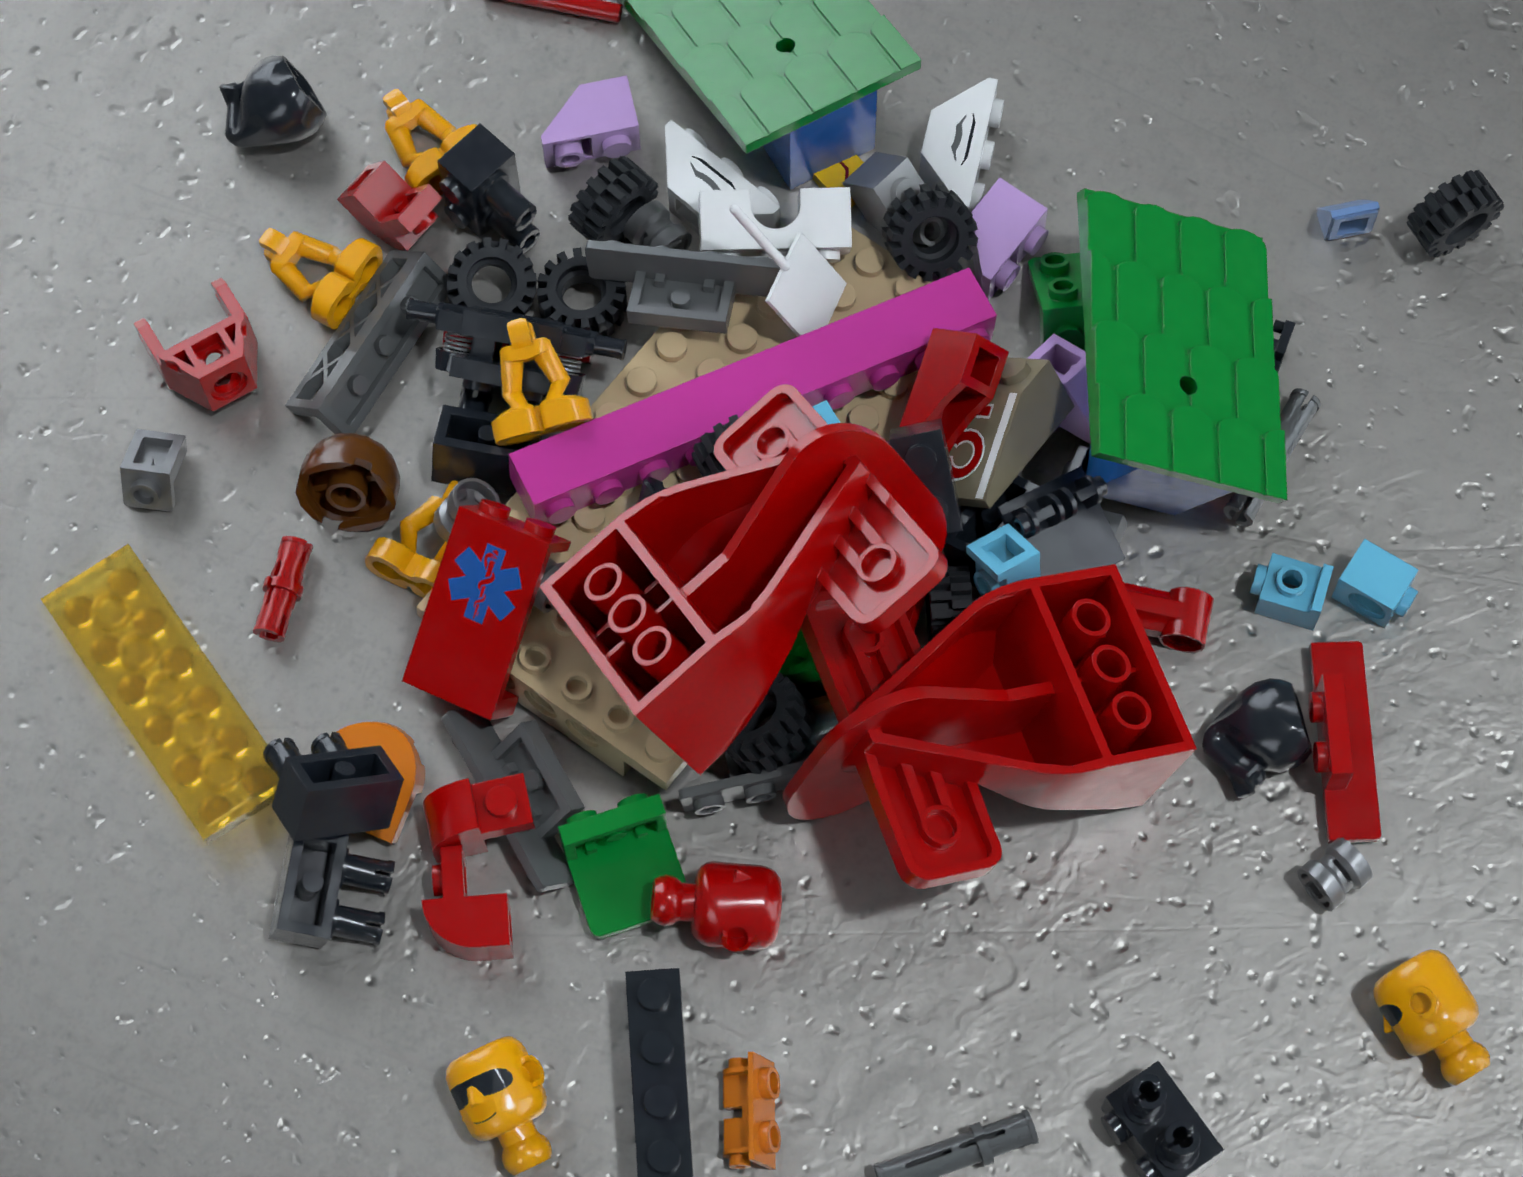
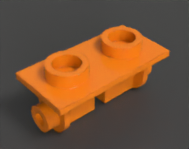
M753 1051L748 1052V1058L736 1057L728 1059V1068L723 1070L724 1109H742V1117L724 1119L723 1157L729 1159V1168L748 1169L751 1167L752 1161L769 1170H776L775 1153L780 1150L781 1134L779 1126L775 1121V1099L780 1094V1078L774 1062Z

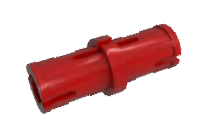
M283 536L281 538L271 575L266 576L262 585V590L265 594L252 630L255 635H259L262 639L283 642L286 638L289 620L295 603L300 601L303 596L304 588L301 584L306 565L313 550V545L307 543L306 540L295 536Z

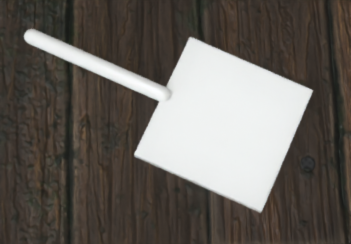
M732 205L730 213L780 267L765 300L766 303L797 337L828 325L847 283L802 232H797L784 258L738 205Z

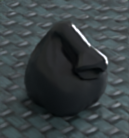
M272 55L264 58L251 69L245 81H242L240 84L236 82L226 85L221 84L219 87L227 105L225 136L230 143L237 147L288 144L304 140L320 129L327 115L311 85L284 56Z
M1274 678L1254 682L1242 690L1208 726L1202 743L1204 752L1229 776L1237 798H1247L1255 794L1257 785H1262L1265 782L1266 771L1282 773L1294 769L1304 763L1313 752L1301 706L1292 683Z

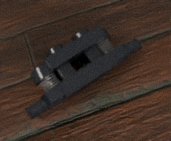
M413 298L409 299L407 305L406 319L434 323L437 330L448 332L445 334L446 338H444L446 341L444 342L445 347L436 348L435 368L449 372L451 377L462 378V387L472 390L491 392L493 387L502 386L499 352L503 348V343L511 345L507 323L518 318H525L533 325L536 339L541 337L550 339L558 356L582 359L587 356L600 355L623 361L626 354L627 339L622 340L598 335V332L573 327V324L481 306L467 307L444 302L436 304L414 300ZM450 335H457V336H461V337L472 338V340H471V339H466V338L453 337V336H450ZM449 339L458 340V341H463V342H468V343H471V344L461 343V342H453V341H450ZM448 344H455V345L464 346V347H471V349H469V348H463V347L450 346V345H448ZM559 357L563 361L577 364L582 363L579 360ZM534 360L525 362L522 393L526 400L541 401L542 396H547L551 383ZM562 363L571 378L563 394L580 395L586 374L580 373L577 369L569 368H581L580 365Z

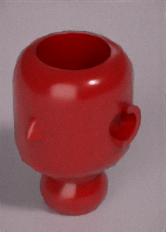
M711 861L701 865L697 871L694 883L681 882L678 878L671 875L659 876L653 881L650 916L651 920L658 925L670 926L678 921L691 922L692 935L697 942L704 946L726 948L734 952L764 950L770 947L777 938L782 910V884L776 871L769 867Z

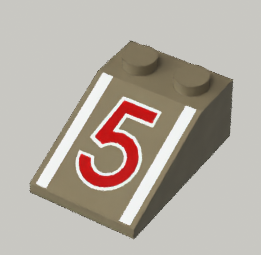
M1007 357L993 400L971 421L949 453L960 506L990 509L1075 407L1050 360Z

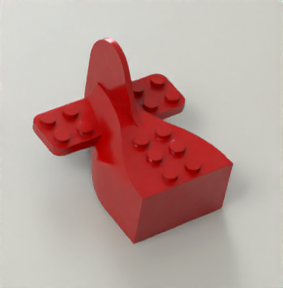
M788 384L779 385L770 390L718 437L714 445V455L726 471L674 485L638 502L615 518L539 586L632 713L699 775L725 752L763 702L788 656L807 610L818 592L828 591L861 630L866 633L876 634L890 627L944 578L948 569V561L942 553L947 534V523L943 508L900 455L883 437L871 429L851 423L827 424L795 387Z
M1116 564L1024 579L994 589L969 605L923 648H921L906 612L884 631L870 634L864 632L856 625L828 591L818 592L810 604L801 625V630L838 724L824 736L787 784L783 792V801L791 817L800 820H813L842 813L869 800L902 881L910 887L926 889L982 877L988 874L1001 859V844L989 817L978 784L1016 802L1047 810H1100L1142 806L1197 750V747Z

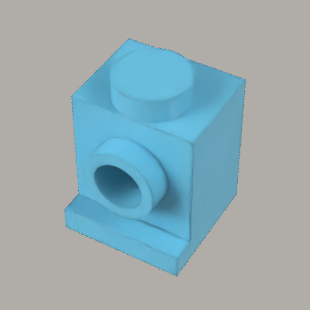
M1009 523L966 546V553L976 564V573H974L973 578L981 596L1016 581L1041 577L1040 552Z
M1272 553L1268 566L1258 564L1253 578L1250 593L1259 596L1254 613L1314 630L1322 611L1334 566L1324 564L1323 567ZM1283 583L1294 585L1298 588L1291 589L1286 587Z

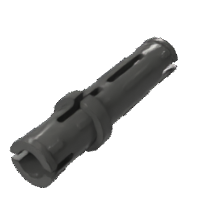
M1301 388L1292 390L1290 398L1280 414L1281 430H1285L1286 463L1313 416L1321 407L1320 400L1313 395L1308 404L1305 403L1301 409V405L1309 394V391ZM1234 493L1229 502L1224 506L1223 512L1231 520L1236 511L1239 512L1244 505L1235 523L1242 526H1251L1264 500Z
M1026 1109L1021 1111L1022 1113L982 1126L980 1122L969 1125V1131L924 1146L882 1163L877 1162L873 1164L876 1177H941L980 1162L983 1167L994 1164V1157L1030 1144H1037L1039 1139L1032 1118Z

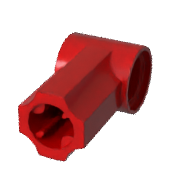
M1124 583L1147 636L1159 638L1160 643L1164 646L1180 652L1196 653L1205 648L1214 604V598L1210 594L1190 587H1175L1167 592Z

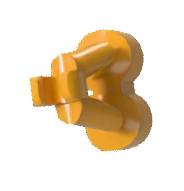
M394 89L382 98L384 105L387 107L386 114L388 120L385 122V131L404 168L409 167L404 181L411 188L430 184L441 196L443 192L439 187L441 178L437 160L477 125H466L456 130L455 126L423 100L416 99L410 103L399 89ZM420 126L442 140L441 147L439 149L437 147L417 153L410 131Z
M268 228L259 239L260 246L265 248V258L271 262V272L301 302L312 297L311 317L331 329L339 327L354 305L358 294L364 290L383 262L381 247L365 238L356 239L343 251L334 245L297 231H293L289 237H286L281 232ZM302 257L334 266V272H330L322 279L310 284L296 264Z
M518 318L508 322L507 330L511 345L501 348L499 353L502 397L511 408L502 412L491 422L495 444L500 446L519 444L546 434L564 432L593 420L588 398L578 395H563L571 378L552 346L550 339L545 337L536 339L533 325L525 318ZM533 360L551 383L546 398L538 406L528 404L522 393L524 363Z
M451 481L442 498L432 495L425 503L400 521V542L386 537L377 538L365 557L366 567L376 576L404 589H407L408 586L411 587L412 592L424 598L433 587L447 542H444L434 559H429L416 553L417 532L433 523L435 511L448 498L449 493L459 481Z

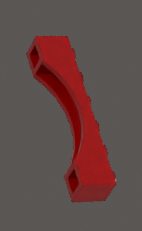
M933 328L899 427L942 419L948 452L950 453L955 442L971 421L993 400L1009 351L977 333ZM926 595L906 612L913 631H915Z

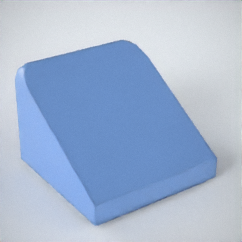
M1355 200L1317 208L1316 214L1324 240L1329 241L1370 233L1380 207L1377 201Z

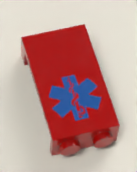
M481 499L478 505H465L458 508L402 682L486 719L495 720L513 716L519 696L505 691L550 554L568 551L571 541L554 535L556 527L547 522L534 518H526V521L523 522L509 516L511 512L510 507L496 501Z

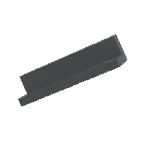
M390 250L285 406L294 415L317 417L334 434L356 433L429 324L424 321L406 319L409 299L413 298L414 300L436 304L443 302L448 295L446 288L447 274L425 252ZM319 389L313 400H311L315 392Z

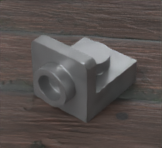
M136 429L120 466L123 502L126 506L167 512L173 510L175 505L174 481L187 452L186 435Z

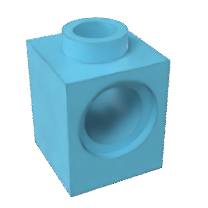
M1364 539L1339 578L1332 598L1385 628L1394 613L1403 618L1419 591L1412 588L1411 585L1418 573V569Z

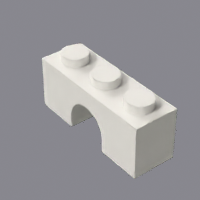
M850 187L800 188L797 196L798 215L796 219L788 226L778 229L763 226L755 219L751 211L750 189L700 190L699 192L700 252L716 251L727 255L764 256L772 259L730 213L732 205H738L784 258L797 232H802L828 263L841 261L840 254H849L852 248Z

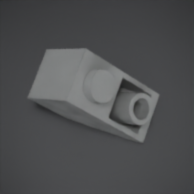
M875 152L843 182L844 187H850V196L866 221L881 233L882 227H888L883 219L885 212L888 211L894 214L896 211L891 202L896 197L902 203L905 202L908 198L903 191L911 187L916 194H919V184H924L908 157ZM931 217L924 220L913 232V243L920 248H928L937 244L947 232L946 221L940 217Z

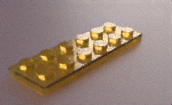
M129 544L41 598L45 608L207 846L273 803L279 778L263 757V751L267 743Z

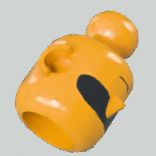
M1433 949L1421 952L1383 975L1375 983L1373 995L1379 1010L1383 1014L1384 1032H1394L1410 1056H1422L1434 1050L1440 1060V1071L1443 1078L1453 1086L1459 1085L1490 1066L1489 1052L1482 1044L1473 1041L1467 1031L1478 1019V1004L1458 971L1444 953Z
M506 1036L453 1060L446 1070V1081L462 1116V1122H465L469 1133L479 1141H488L498 1137L503 1148L501 1158L504 1168L515 1176L550 1159L552 1148L549 1140L544 1135L538 1133L533 1119L544 1113L547 1106V1096L542 1085L545 1078L543 1068L534 1056L528 1055L527 1050L519 1040Z

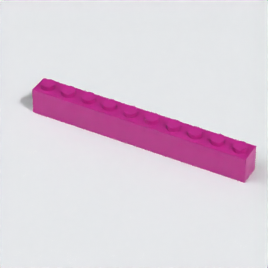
M966 268L509 454L510 479L530 518L549 522L550 524L562 523L571 518L577 510L594 503L603 505L616 500L624 491L643 484L644 479L647 477L662 481L674 470L689 464L696 466L692 458V452H695L693 449L695 443L702 442L700 437L706 432L713 433V426L718 423L725 425L729 422L728 418L737 414L738 418H740L745 411H748L776 386L783 384L792 385L811 406L827 400L832 410L847 405L859 394L871 389L875 391L885 390L894 385L900 377L919 370L933 328L977 333L990 341L993 337L997 314L971 269Z

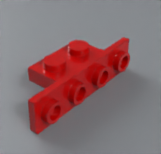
M1359 641L1310 643L1313 692L1309 693L1308 711L1310 722L1317 724L1318 741H1315L1313 745V764L1315 773H1321L1328 844L1334 842L1337 838H1344L1350 843L1377 842L1382 833L1363 645Z

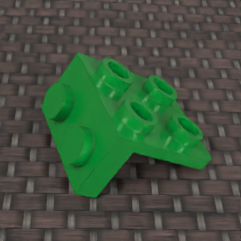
M1050 252L1042 257L1031 258L1028 261V272L1040 308V346L1050 336L1055 334L1085 351L1080 252L1070 254Z
M644 793L634 794L619 801L617 808L598 814L596 810L582 811L569 817L566 821L567 824L558 826L561 845L590 932L597 939H604L653 922L650 912L652 887L655 878L671 875L686 883L668 831L666 811L660 794L647 797V794Z

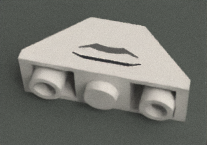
M987 78L932 109L921 151L919 176L924 183H928L933 191L936 184L945 186L948 192L950 190L954 191L970 212L973 211L984 197L985 184L978 183L980 169L990 170L995 142L987 140L990 127L999 129L1005 100L996 98L998 79Z
M670 120L665 125L667 187L670 212L699 234L698 198L700 190L750 189V205L755 219L768 228H780V205L776 197L768 189L762 186L756 188L743 177L741 170L733 161L726 157L720 159L711 152L702 137L690 128L684 130L673 120Z

